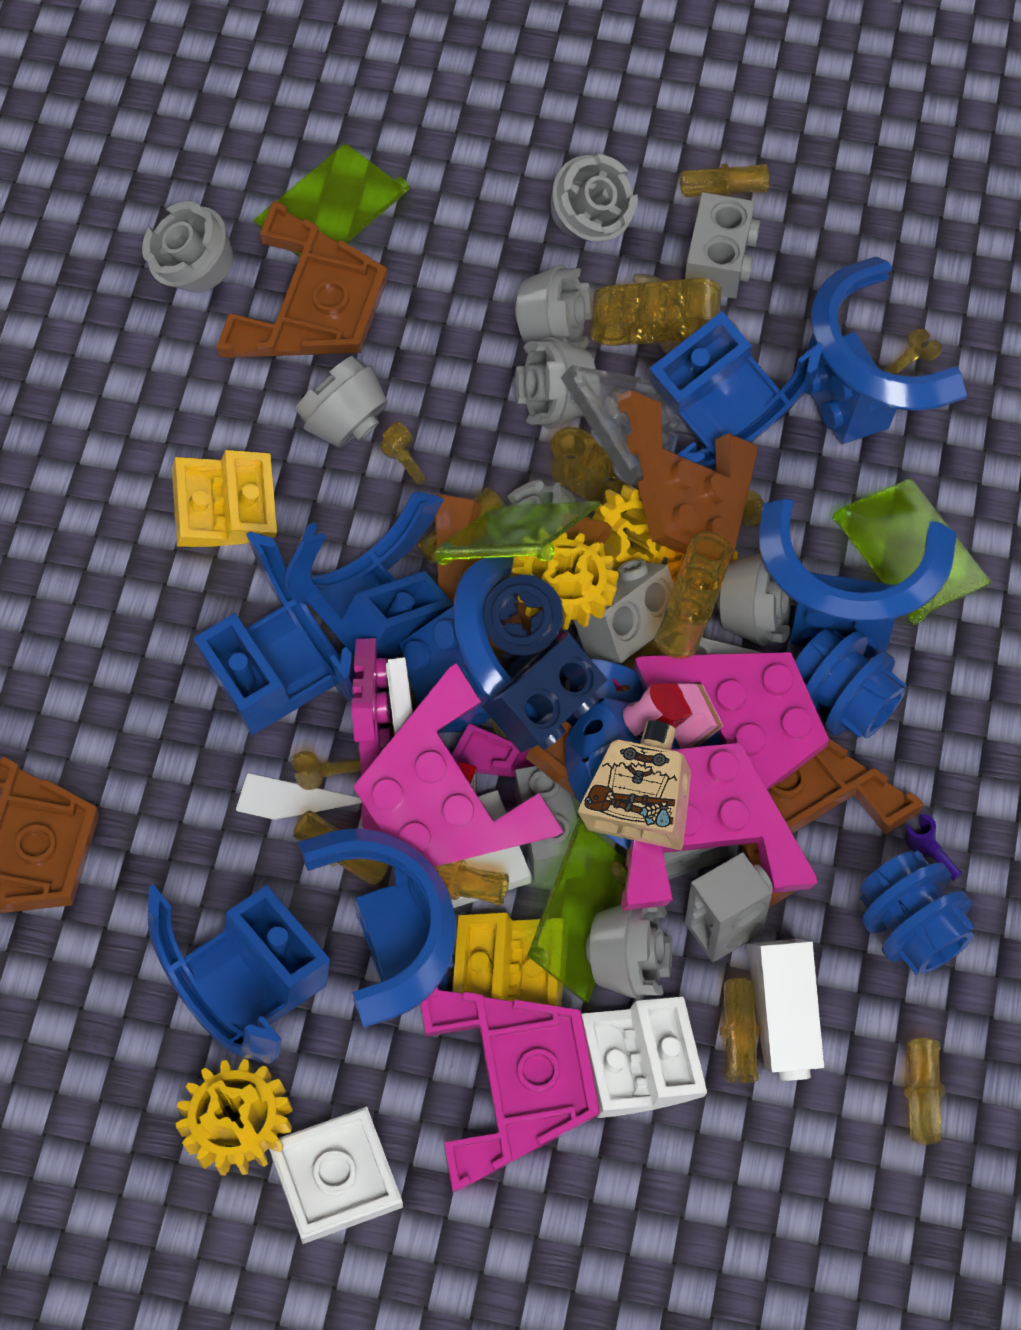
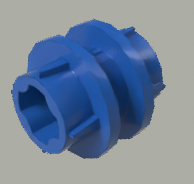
M825 629L807 644L795 660L816 710L819 711L825 707L830 711L825 727L834 736L849 730L859 738L861 736L870 738L891 717L906 691L905 687L907 685L892 673L895 664L893 656L887 652H881L870 661L863 656L868 645V639L860 631L853 632L845 638L835 630L831 632Z
M918 850L915 853L905 852L885 862L867 877L860 889L863 894L860 899L867 908L863 914L862 924L871 934L889 930L891 935L884 942L882 952L891 962L904 960L915 975L919 972L922 974L933 971L956 957L973 940L974 934L971 930L975 928L967 917V913L972 906L970 898L964 891L945 895L942 891L948 885L952 874L943 863L929 865Z

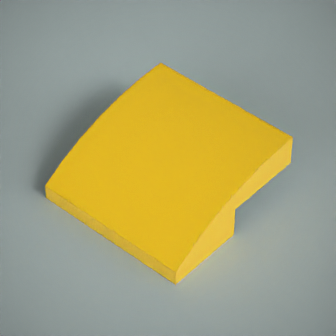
M225 450L221 460L175 457L172 464V482L177 546L215 547L247 544L249 540L246 534L250 531L271 538L276 537L277 523L271 453Z
M508 913L458 915L452 992L461 994L468 992L481 994L487 998L513 1002L514 1000L562 1007L566 924L562 918L513 921Z

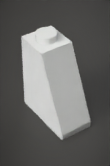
M787 939L747 943L764 1068L772 1073L779 1072V1080L781 1081L811 1078L810 1069L824 1068L813 941Z

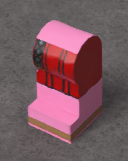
M655 683L643 693L640 701L629 703L623 710L624 722L635 737L641 740L647 721L664 722L676 729L674 738H676L680 749L700 746L724 726L703 684Z

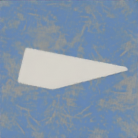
M248 773L236 811L278 820L360 804L362 800L349 795Z

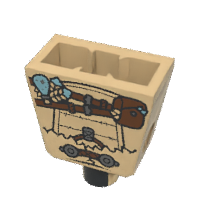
M650 720L646 722L640 744L619 739L614 740L610 744L578 810V814L589 831L682 851L691 769L683 754L671 750L676 734L674 727L664 722Z

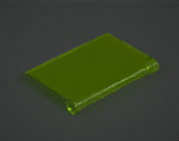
M345 143L275 202L286 206L288 213L302 221L307 219L319 226L321 233L336 242L342 240L348 243L410 190V186L402 177H397L394 180ZM270 206L253 220L260 228L264 225ZM293 252L300 258L301 253Z
M911 478L844 506L832 516V519L836 524H839L882 583L897 585L908 578L922 561L929 521L940 522L948 527ZM957 537L949 577L943 588L933 599L921 608L907 614L909 621L913 625L923 621L929 612L991 584L990 579Z
M587 501L493 507L436 549L435 559L439 565H449L453 559L537 556L540 561H550L554 557L555 552L552 542L598 508L600 502Z
M579 817L528 951V957L584 1003H588L596 982L592 974L591 964L587 960V938L591 932L595 915L600 911L621 904L622 892L626 888L628 868H626V859L596 832L589 831L581 817Z

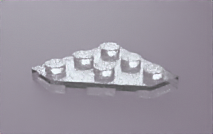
M571 365L562 375L561 379L571 394L570 400L572 404L586 418L592 428L591 434L593 438L605 449L614 464L613 470L623 482L629 485H638L637 482L644 479L639 457L629 452L626 436L632 434L628 413H620L618 395L633 390L661 403L662 448L674 453L678 439L675 430L682 423V420L651 385L650 379Z

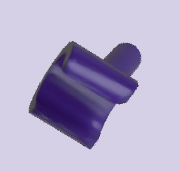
M920 814L919 825L926 834L915 833L907 824V846L914 852L917 850L920 853L927 852L937 863H943L952 874L951 880L955 881L962 875V872L936 841V822L931 816Z

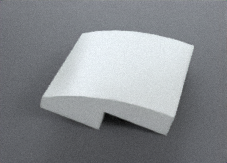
M684 997L635 1001L632 1007L626 1010L581 1014L600 1111L597 1118L664 1108L695 1100L707 1094Z

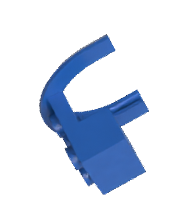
M872 257L850 264L833 273L818 290L811 311L812 336L806 352L819 342L822 343L823 349L816 377L805 393L812 396L821 411L824 424L828 429L834 431L841 444L889 429L897 409L910 411L930 410L949 405L967 397L962 373L957 366L925 376L910 377L891 374L877 367L855 332L842 336L838 324V308L842 302L859 289L889 279L887 272L892 271V266L888 261L879 257Z
M723 311L717 314L649 368L651 385L705 448L697 451V445L692 442L677 455L711 469L716 467L715 439L730 433L750 443L756 440L785 415L809 389L817 374L823 349L822 343L819 342L798 359L794 374L780 390L751 356L752 345Z
M420 491L412 493L395 524L379 542L350 564L322 575H311V570L326 535L324 533L315 535L318 526L316 523L308 524L296 546L286 572L285 588L287 593L294 601L311 605L354 657L356 639L376 638L377 658L389 659L401 655L402 652L399 645L401 641L454 606V603L426 571L395 580L387 571L419 541L430 526L444 500L439 496Z
M781 499L763 503L759 528V550L762 561L774 582L789 597L796 601L790 644L801 645L805 648L818 633L825 629L831 632L835 630L845 638L853 632L860 631L868 639V645L863 655L865 658H873L881 652H887L895 618L907 615L927 604L943 588L951 572L957 533L942 523L929 521L922 561L908 578L897 585L809 572L795 554L790 538V522L794 500Z
M250 531L246 535L253 553L282 607L247 628L244 627L236 613L193 639L205 665L253 736L334 686L346 700L352 701V698H354L353 679H356V672H354V659L347 647L343 648L340 657L317 624L306 604L294 601L287 593L285 588L287 568L273 538Z
M490 556L475 562L465 571L457 585L454 606L399 643L403 658L405 657L408 675L418 706L446 671L456 663L482 702L440 729L438 733L464 732L469 723L478 727L489 720L491 717L482 706L512 679L503 669L491 648L484 625V607L492 588L505 579L510 578L514 556ZM526 703L525 711L528 718L532 722L537 723L535 709L529 703ZM572 714L566 721L574 726L577 718Z
M368 829L337 830L298 842L307 871L350 859L375 860L393 866V886L356 897L357 918L381 982L352 992L353 1001L363 1028L403 1015L425 1001L436 988L438 990L448 988L447 970L454 967L452 955L456 936L453 904L439 873L419 851L394 836Z
M153 884L150 885L148 892V929L151 942L164 972L186 1007L201 1026L230 1052L264 1064H270L277 1060L280 1054L282 1039L270 1025L327 986L330 958L268 885L225 913L224 931L183 958L172 930V906Z

